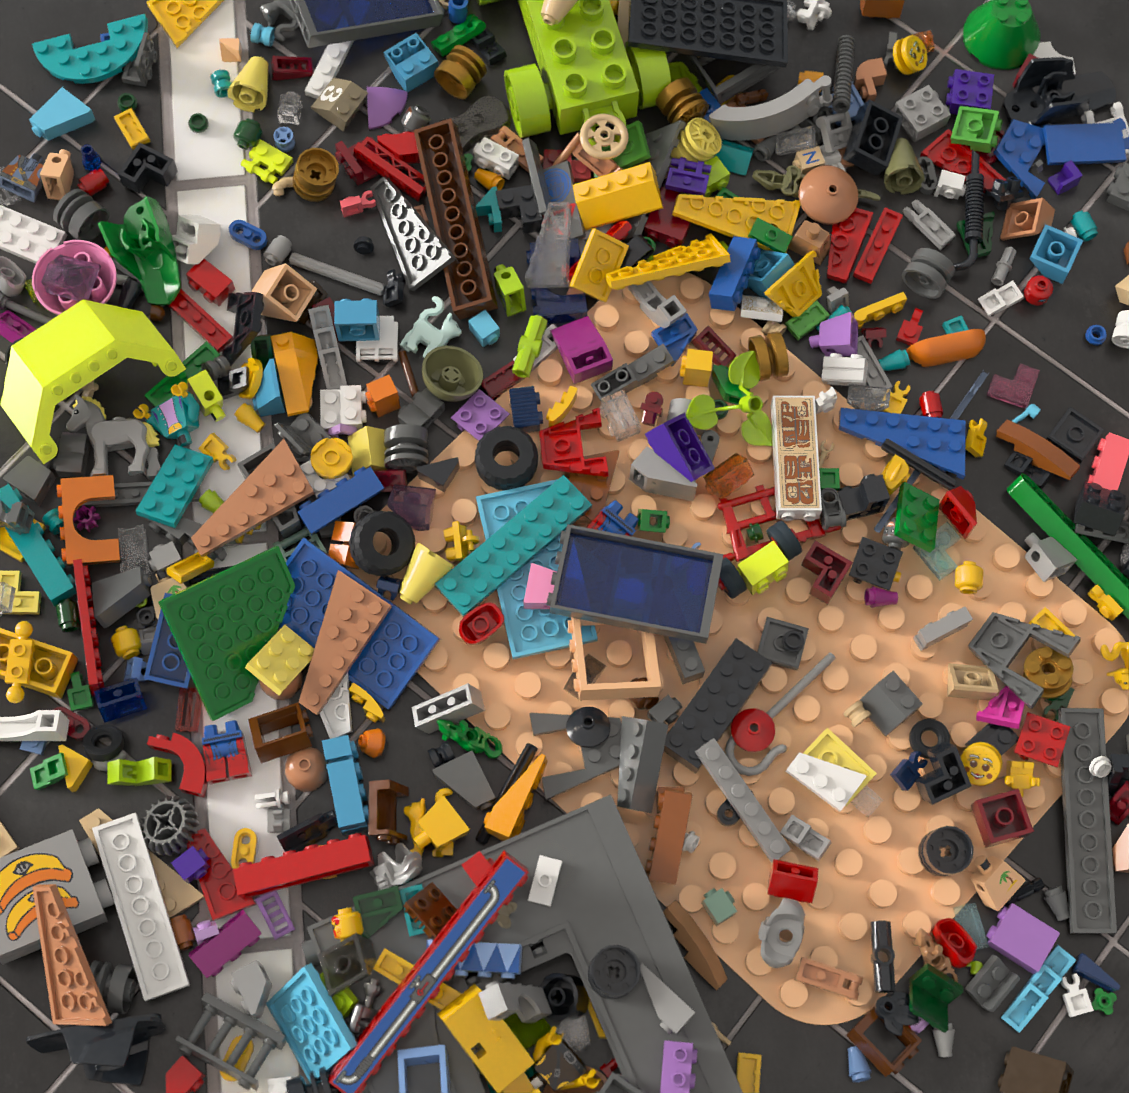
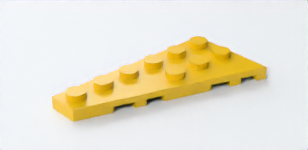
M149 0L147 5L173 44L178 48L224 0Z
M679 194L672 215L732 238L733 236L749 238L748 234L757 217L792 235L801 204L799 200L793 202L783 199L774 201L765 200L764 198H723V196L704 197L703 195ZM757 242L759 248L768 251H774Z
M711 233L706 235V239L703 241L695 239L690 241V246H677L654 255V260L649 262L641 260L636 267L626 266L606 274V282L611 289L621 290L626 286L633 284L642 285L650 280L659 281L672 275L681 276L689 271H702L711 266L720 267L724 263L730 262V254Z

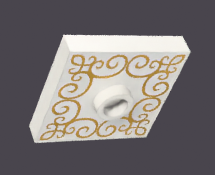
M742 295L741 317L782 322L783 309L771 299Z

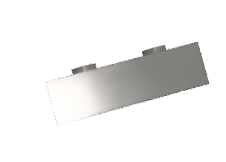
M966 607L957 611H951L940 620L925 625L924 628L917 632L918 634L913 639L920 651L967 627L973 618Z

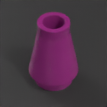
M872 586L865 590V605L871 608L896 605L898 593Z

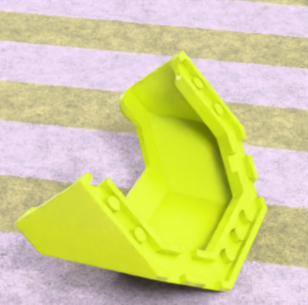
M83 299L11 346L0 405L43 464L53 459L58 451L56 443L50 436L55 405L124 359L132 358L151 362L154 367L158 365L161 371L170 377L186 370L175 351L142 311Z

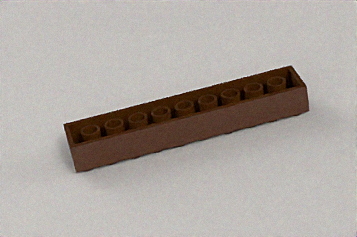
M450 118L415 129L414 135L436 235L456 257V260L444 268L452 310L461 320L478 315L484 310L488 312L498 309L458 128Z

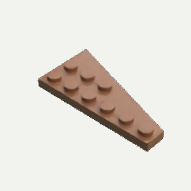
M46 884L32 887L53 1024L97 1026L111 1024V1018L57 885Z

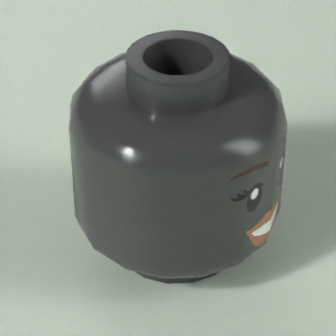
M892 518L891 521L885 523L882 541L889 547L901 550V548L907 547L909 542L894 535L896 518Z

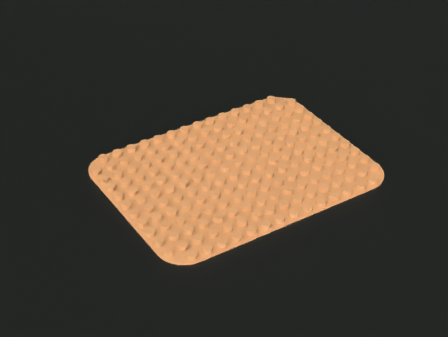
M687 272L681 276H668L659 281L650 280L664 298L669 299L675 295L687 310L686 313L698 329L693 339L709 325L730 349L739 356L742 353L748 352L749 337L761 335L764 339L766 338V335L761 332L763 328L751 318L741 317V310L736 307L735 311L711 308L709 292L712 285L705 280ZM629 286L621 290L611 289L607 302L598 301L581 317L588 316L605 341L613 358V368L611 371L574 384L559 350L556 349L531 372L529 378L526 377L510 389L534 386L535 392H539L540 404L537 405L538 412L542 411L543 424H540V431L549 427V420H546L548 410L554 407L555 402L561 403L562 395L564 392H568L569 386L578 388V393L572 409L563 419L564 423L575 420V416L580 414L585 416L592 413L593 409L600 408L602 427L581 430L580 432L584 456L614 450L619 451L605 507L615 500L619 502L623 509L618 516L623 520L629 513L638 517V509L667 511V516H670V525L666 529V533L636 530L632 537L692 548L695 543L700 542L699 550L719 554L734 553L730 534H726L727 528L723 512L717 508L718 503H720L719 498L730 500L756 492L755 487L763 485L765 489L775 487L773 445L756 446L747 443L742 436L741 428L743 422L748 420V413L742 412L741 409L728 410L725 418L718 420L714 427L707 429L717 432L720 438L712 462L715 469L695 480L697 490L693 501L648 493L629 480L630 468L634 460L647 446L653 449L649 445L645 433L667 422L671 400L676 398L692 400L694 397L702 394L712 397L713 400H723L711 378L713 365H716L713 362L708 387L683 385L684 377H680L682 356H687L688 349L698 350L690 342L674 366L671 367L670 365L657 373L658 376L625 394L601 402L591 384L625 363L628 365L657 348L658 345L651 336V332L660 327L640 309V303L628 289ZM705 337L702 341L705 343L708 338ZM711 342L708 347L711 349L715 344ZM718 347L714 353L717 355L721 349ZM788 349V375L776 378L771 374L770 379L759 381L749 391L753 392V396H759L762 399L763 406L761 411L766 413L770 423L773 396H815V399L820 397V392L823 391L825 393L831 387L829 384H824L820 376ZM724 353L719 359L723 361L728 355ZM732 361L729 364H727L726 367L729 368ZM508 389L495 400L497 404L510 413L499 425L500 427H514ZM836 391L838 398L835 407L829 412L823 413L822 411L816 414L818 456L820 459L822 452L820 445L823 441L826 440L824 448L830 450L831 444L834 443V449L827 454L822 468H839L840 489L847 486L855 488L859 486L863 477L870 474L881 475L893 456L882 450L880 446L875 445L876 442L866 438L860 439L839 430L840 408H857ZM650 392H658L663 397V405L661 407L663 408L662 417L657 416L654 427L642 424L641 422L644 412H641L640 407L642 403H645V398ZM724 401V402L727 404V406H733V405H735V404H732V403H729V402ZM466 430L431 462L436 463L456 457L459 459L460 469L445 492L419 479L417 475L407 485V491H401L381 510L391 511L402 516L413 529L416 540L415 546L418 543L422 544L454 565L453 568L460 561L450 562L447 560L446 549L455 547L454 541L449 543L445 541L443 530L453 527L452 522L459 521L460 525L466 526V530H472V534L479 537L480 542L474 545V550L485 542V536L476 496L504 491L488 486L480 478L475 466V450L479 441ZM539 431L527 432L537 447L538 466L533 478L525 486L556 480L563 475L568 479L570 472L543 469ZM510 451L500 452L494 458L498 464L503 466H510L519 459L515 453ZM910 467V469H909V471H908V473L910 474V476H911V474L913 473V471L915 470V469H913V468H911V467ZM920 474L912 485L940 499V502L949 491L923 474ZM899 487L890 495V499L883 512L848 520L846 527L831 533H825L826 536L822 538H809L805 543L799 541L802 552L789 561L788 572H786L787 576L779 582L773 581L768 585L769 588L763 593L752 595L747 588L746 591L732 599L724 590L721 591L717 587L707 643L694 642L705 669L703 678L682 684L664 636L654 634L661 682L658 702L667 695L672 699L675 697L682 705V708L677 713L679 717L736 638L756 652L758 651L767 617L809 628L798 670L772 664L741 711L755 708L768 712L829 652L836 657L829 666L772 719L775 725V736L772 743L766 749L759 752H748L741 749L737 744L734 748V756L738 763L746 767H754L761 763L772 748L780 744L786 745V752L775 757L765 771L758 775L747 776L740 774L749 789L752 790L755 798L779 832H781L791 815H794L810 825L814 831L831 840L830 846L820 861H817L783 837L791 850L778 860L818 868V883L813 902H799L805 912V929L801 945L792 963L781 968H772L761 956L762 940L758 937L761 922L766 920V917H770L772 912L780 906L782 899H784L783 897L778 898L767 894L772 863L741 818L736 824L729 827L719 823L717 811L727 798L705 766L702 765L695 774L664 751L657 788L685 787L686 792L692 793L686 833L689 834L691 831H694L695 835L700 837V840L692 853L682 850L676 885L649 880L657 899L666 908L677 900L707 937L716 955L768 1004L787 1017L813 1025H835L856 1019L870 1011L880 997L888 994L875 992L873 964L871 962L870 922H891L896 984L922 955L920 947L913 944L920 928L925 930L933 938L932 929L935 924L945 918L953 919L977 892L971 881V876L978 869L974 864V860L980 855H985L986 858L994 856L1004 861L1023 839L1020 838L985 848L971 808V804L976 800L1015 790V788H1010L1005 784L1004 777L1006 776L1007 760L1025 761L1019 758V754L1014 753L1017 743L1001 756L1003 761L1002 770L994 782L984 786L971 784V787L933 805L922 800L916 782L908 791H903L890 775L903 759H909L910 754L913 752L909 742V735L917 722L923 719H935L943 723L948 729L950 743L957 747L960 757L967 748L965 744L988 724L976 721V715L978 711H983L988 706L989 700L947 697L949 663L986 666L969 650L968 645L992 612L1016 618L1020 622L1029 624L1046 607L1074 635L1081 638L1080 643L1070 655L1074 667L1071 684L1074 692L1067 708L1104 709L1106 743L1122 726L1129 715V690H1122L1114 677L1106 675L1108 672L1125 668L1121 652L1114 661L1106 660L1100 652L1101 646L1105 644L1111 653L1115 643L1125 642L1122 635L1108 620L1057 577L1043 582L1026 560L1025 554L1027 552L977 509V525L968 538L964 539L939 509L935 549L929 553L911 543L907 547L901 548L900 551L903 553L897 571L901 572L899 582L893 581L890 591L898 593L896 605L874 608L865 605V590L872 586L881 587L862 581L861 584L855 583L853 581L854 578L849 576L851 567L828 605L810 595V590L818 575L804 568L801 564L814 541L816 540L854 562L862 537L886 545L882 541L884 527L880 533L876 532L874 528L899 493ZM774 495L768 497L772 510L776 511ZM760 500L733 507L737 522L765 514ZM897 509L894 511V513L888 521H891L892 518H896ZM582 516L572 525L586 528L591 521L586 516ZM651 517L650 524L654 525L656 523V519L654 517ZM776 519L759 524L764 539L759 540L758 543H755L754 540L750 541L746 531L749 528L742 529L741 533L746 547L770 541L766 530L778 521H783L795 533L808 530L806 521L804 519H794L792 521ZM383 532L375 533L373 536L375 550L381 555L388 556L392 548L390 538ZM573 538L591 611H601L610 565H604L592 555L594 551H587L575 541L577 538ZM620 551L608 610H613L614 596L620 578L627 580L634 578L645 584L644 592H648L644 609H651L654 596L651 590V583L654 577L658 575L661 554L653 553L654 561L651 573L625 574V568H621ZM668 556L664 575L670 577L673 582L671 592L674 591L689 631L696 632L703 595L694 596L691 592L687 591L686 570L688 568L674 575L670 569L673 557ZM735 559L734 561H731L735 568H737V565L742 562H736ZM965 561L976 562V565L984 571L983 587L976 594H963L955 587V570L958 566L963 565ZM704 563V564H705V568L708 569V565H709V564ZM408 565L399 572L388 576L403 580ZM347 568L378 592L376 587L381 576L368 574L361 568ZM435 586L417 604L412 602L411 605L400 598L402 595L400 592L393 601L390 600L391 593L387 590L384 592L385 598L440 638V641L417 673L440 695L465 684H470L479 689L482 694L485 711L466 719L474 727L477 726L485 733H490L491 736L498 738L502 744V753L514 765L526 744L530 743L537 747V752L528 768L541 754L546 755L548 762L542 777L585 769L581 747L570 740L567 731L533 736L529 713L571 715L579 708L595 707L602 710L608 717L620 718L621 723L622 716L651 721L647 717L649 710L638 709L629 698L579 700L578 691L575 692L574 679H577L576 672H572L574 653H570V648L513 660L504 623L485 641L477 645L466 644L459 635V624L463 616ZM497 589L477 606L479 607L491 602L501 611ZM963 607L967 608L973 618L967 627L920 651L913 639L920 629L930 622L934 623L947 616L951 611H957ZM656 617L655 624H656V625H659L658 620H657V617ZM595 625L598 641L583 644L587 684L630 682L634 678L647 677L641 631L612 625ZM1030 637L1008 668L1023 677L1026 657L1032 651L1048 646ZM892 671L901 678L923 703L914 714L886 737L869 717L858 726L853 727L851 719L843 714ZM994 674L998 686L996 696H998L999 692L1006 685ZM1040 697L1032 709L1025 704L1019 729H1011L1019 737L1027 712L1043 717V710L1050 703L1045 702V698ZM1048 711L1047 716L1044 718L1053 721L1055 714L1052 711ZM678 718L670 725L668 724L667 734L671 730L673 725L676 723ZM731 725L718 742L724 753L726 743L731 737ZM826 728L834 733L877 773L840 812L785 772L799 752L804 753ZM925 731L921 735V740L924 745L933 747L937 744L938 737L933 731ZM918 757V762L921 759L928 761L924 768L918 769L921 776L934 771L930 759ZM1030 758L1027 761L1034 762L1033 777L1040 778V786L1024 789L1022 797L1032 827L1062 795L1061 760L1058 768ZM618 767L551 798L567 814L611 794L645 870L647 859L651 860L653 851H649L651 837L655 838L657 829L653 828L655 815H660V813H657V788L652 813L618 807ZM541 778V781H540V784H539L538 787L544 792L543 783H542V778ZM730 810L725 811L726 817L733 816ZM944 826H954L963 830L970 837L973 845V858L969 866L961 872L945 877L935 876L921 865L918 856L919 844L922 838L930 831ZM945 848L940 849V850H941V854H940L941 857L947 856V855L944 853L946 849H945ZM713 888L716 891L723 888L724 892L729 891L735 900L733 905L737 910L735 915L718 926L715 925L701 904L705 899L703 895ZM782 930L779 934V938L784 942L790 941L793 937L792 932L789 930ZM881 951L878 952L879 960L887 962V954ZM801 958L813 960L863 977L862 984L859 985L857 993H859L857 1001L795 981ZM844 980L842 987L848 989L850 982Z

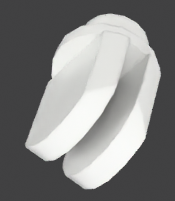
M276 789V792L255 795V800L276 798V801L256 804V809L275 806L278 809H282L283 803L285 805L290 804L289 792L283 791L282 794L281 789Z

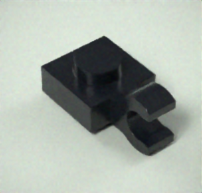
M395 269L388 271V284L385 285L383 290V305L387 307L403 302L404 283L402 281L404 280L403 273L396 275Z

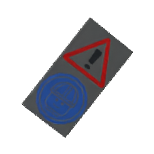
M565 161L543 169L555 217L550 219L542 215L543 231L547 248L552 249L586 237L575 200L573 190L575 183L570 162Z

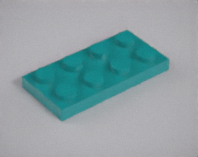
M175 444L138 505L136 514L176 528L214 462L213 457Z

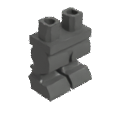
M0 500V527L6 526L9 530L19 535L23 533L29 534L35 513L23 502L12 504L10 509Z

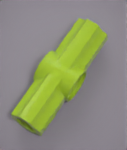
M530 316L525 334L520 338L517 349L518 354L512 369V373L518 377L529 378L535 359L539 357L543 342L542 338L547 327V320L542 316Z

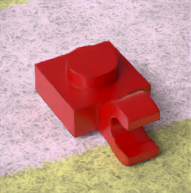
M915 308L910 322L903 321L896 341L909 346L918 341L923 329L922 326L918 325L923 310Z

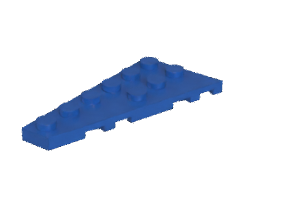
M840 408V431L860 439L866 438L876 442L875 445L880 447L885 439H890L927 463L938 467L940 471H948L956 474L957 478L964 479L965 420Z

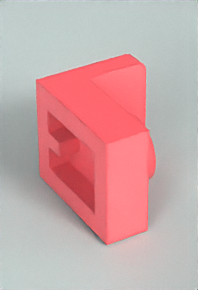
M570 155L567 161L571 164L574 182L591 180V170L580 160H572V155Z

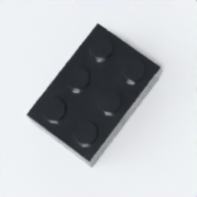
M868 100L857 111L843 159L875 176L880 174L889 166L903 117L872 100Z

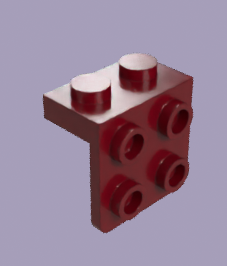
M343 141L335 144V157L340 164L344 165L347 175L350 179L353 178L358 186L379 175L353 156L354 147L357 143L347 148ZM367 144L366 147L376 154L375 148ZM386 157L382 158L388 163H390Z

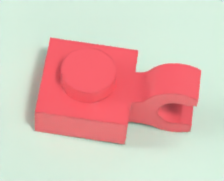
M372 191L364 192L361 198L359 196H350L340 201L343 216H351L363 212L364 208L375 207V199L367 200L373 197Z

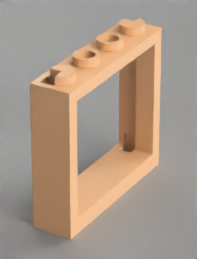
M651 609L608 610L607 615L648 623ZM589 611L599 614L601 613V611ZM572 617L571 620H568V633H572L569 648L570 653H574L572 672H576L577 679H574L575 692L578 691L579 700L659 696L661 682L653 633L641 631L647 681L587 684L581 626L607 624Z

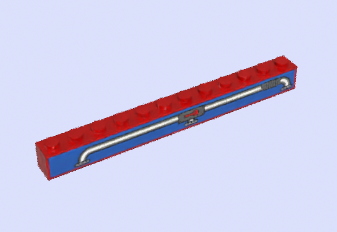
M505 850L501 853L356 1039L357 1046L342 1057L329 1074V1083L342 1093H361L367 1085L366 1080L370 1075L374 1076L379 1071L382 1065L380 1062L385 1056L389 1057L396 1048L395 1043L400 1037L404 1038L411 1029L410 1024L412 1021L422 1016L429 999L434 1000L443 981H448L455 972L454 967L459 961L462 963L469 955L470 951L468 949L473 943L477 944L484 935L483 930L488 924L492 925L496 921L500 908L503 905L507 906L514 896L512 894L518 886L522 887L527 881L529 871L525 865Z

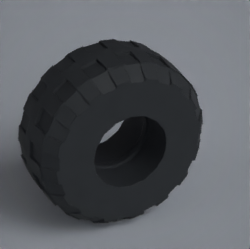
M512 426L496 427L485 433L477 444L475 450L477 472L488 486L497 490L523 487L533 478L538 466L536 444L531 436L522 429ZM510 451L515 453L519 459L510 466H503L498 464L494 458L500 452Z
M376 511L360 519L351 531L349 539L351 557L354 559L355 564L368 574L376 576L395 574L408 565L411 560L416 542L413 529L402 516L394 512ZM376 532H383L390 538L392 548L388 556L381 555L375 550L373 536Z

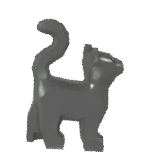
M274 0L273 2L261 5L260 10L268 21V26L273 27L280 14L292 22L291 24H281L276 27L274 36L277 40H285L282 32H291L298 28L299 24L289 0ZM317 3L316 7H307L311 17L315 16L316 9L320 3Z

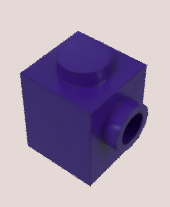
M194 846L171 862L182 879L188 884L194 879L199 880L206 875L207 869L210 867L206 862L209 860V857L202 848L197 850Z

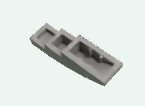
M329 305L310 308L308 311L327 390L340 389V386H347Z

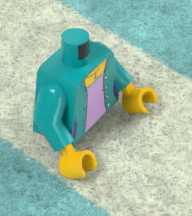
M180 382L178 385L174 384L171 387V392L175 396L151 409V414L148 413L149 408L146 404H140L138 406L139 409L133 411V415L138 419L145 417V421L164 437L178 439L180 446H188L192 443L189 433L199 427L200 405L195 400L193 394L186 392L188 389L187 384Z

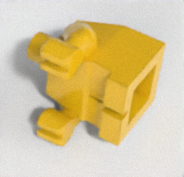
M1007 760L1006 776L1004 777L1005 784L1010 788L1019 789L1022 797L1024 789L1040 786V778L1033 777L1034 762Z

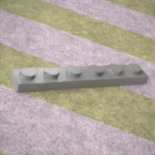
M715 738L694 751L770 862L773 863V859L778 860L790 851L791 848Z

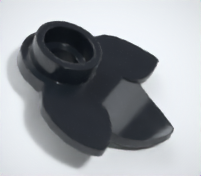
M897 991L889 997H880L875 1003L877 1016L884 1020L886 1029L894 1035L901 1036L903 1026H912L919 1022V1017L915 1016L909 1009L908 993Z

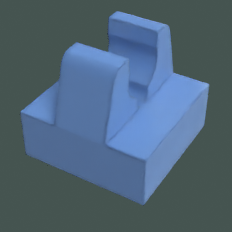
M133 657L127 660L124 676L125 682L133 683L147 680L141 674V669L146 670L147 663L143 661V658Z

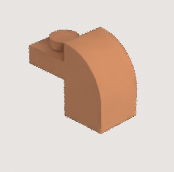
M882 58L867 60L856 71L853 84L857 90L860 89V96L865 100V103L868 100L875 102L877 95L875 86L884 85L887 73Z

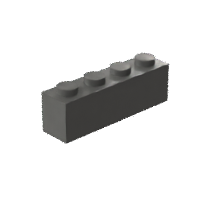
M674 591L660 596L656 615L659 625L689 631ZM664 636L682 684L703 678L705 669L694 641Z

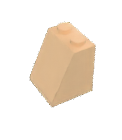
M285 263L264 270L251 292L263 294L264 309L261 315L297 322L317 288Z

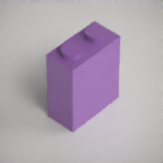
M1013 903L1007 907L1003 906L997 915V918L1000 920L996 926H991L986 935L989 938L986 945L1030 973L1035 974L1039 972L1060 933Z

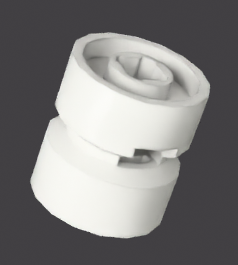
M1129 310L1119 312L1112 342L1119 347L1128 349Z

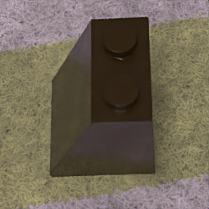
M1013 1046L1011 1051L1006 1053L1004 1065H1006L1005 1073L1000 1075L998 1081V1088H1000L1001 1093H1069L1074 1071L1067 1062Z

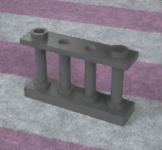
M206 992L201 999L204 1013L186 1040L180 1036H177L175 1039L179 1047L178 1050L186 1056L192 1054L238 1080V1084L244 1089L250 1090L252 1088L257 1091L259 1083L254 1077L272 1049H275V1047L280 1050L283 1049L286 1044V1036ZM217 1014L224 1018V1023L205 1051L194 1044L211 1017ZM237 1025L244 1029V1034L228 1060L224 1062L214 1055L231 1028ZM258 1037L264 1040V1045L247 1073H244L234 1066L250 1040Z

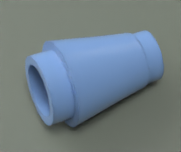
M856 1046L848 1048L849 1077H852L854 1083L871 1079L870 1073L872 1071L864 1054Z

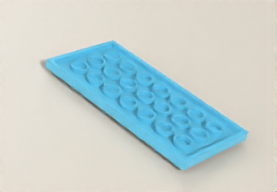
M558 479L476 496L485 541ZM561 535L497 589L513 660L569 648L572 633H568V620H571V617L551 614L550 609L524 608V598L531 563L558 571L559 565L555 564L557 551L562 552L563 544H560ZM573 539L563 586L575 587L576 591L574 601L561 598L560 606L591 611ZM595 625L581 626L583 644L598 641Z

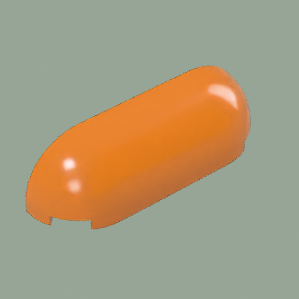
M971 329L932 337L914 343L906 351L909 359L921 364L922 367H931L977 356L983 349L986 334L982 329Z

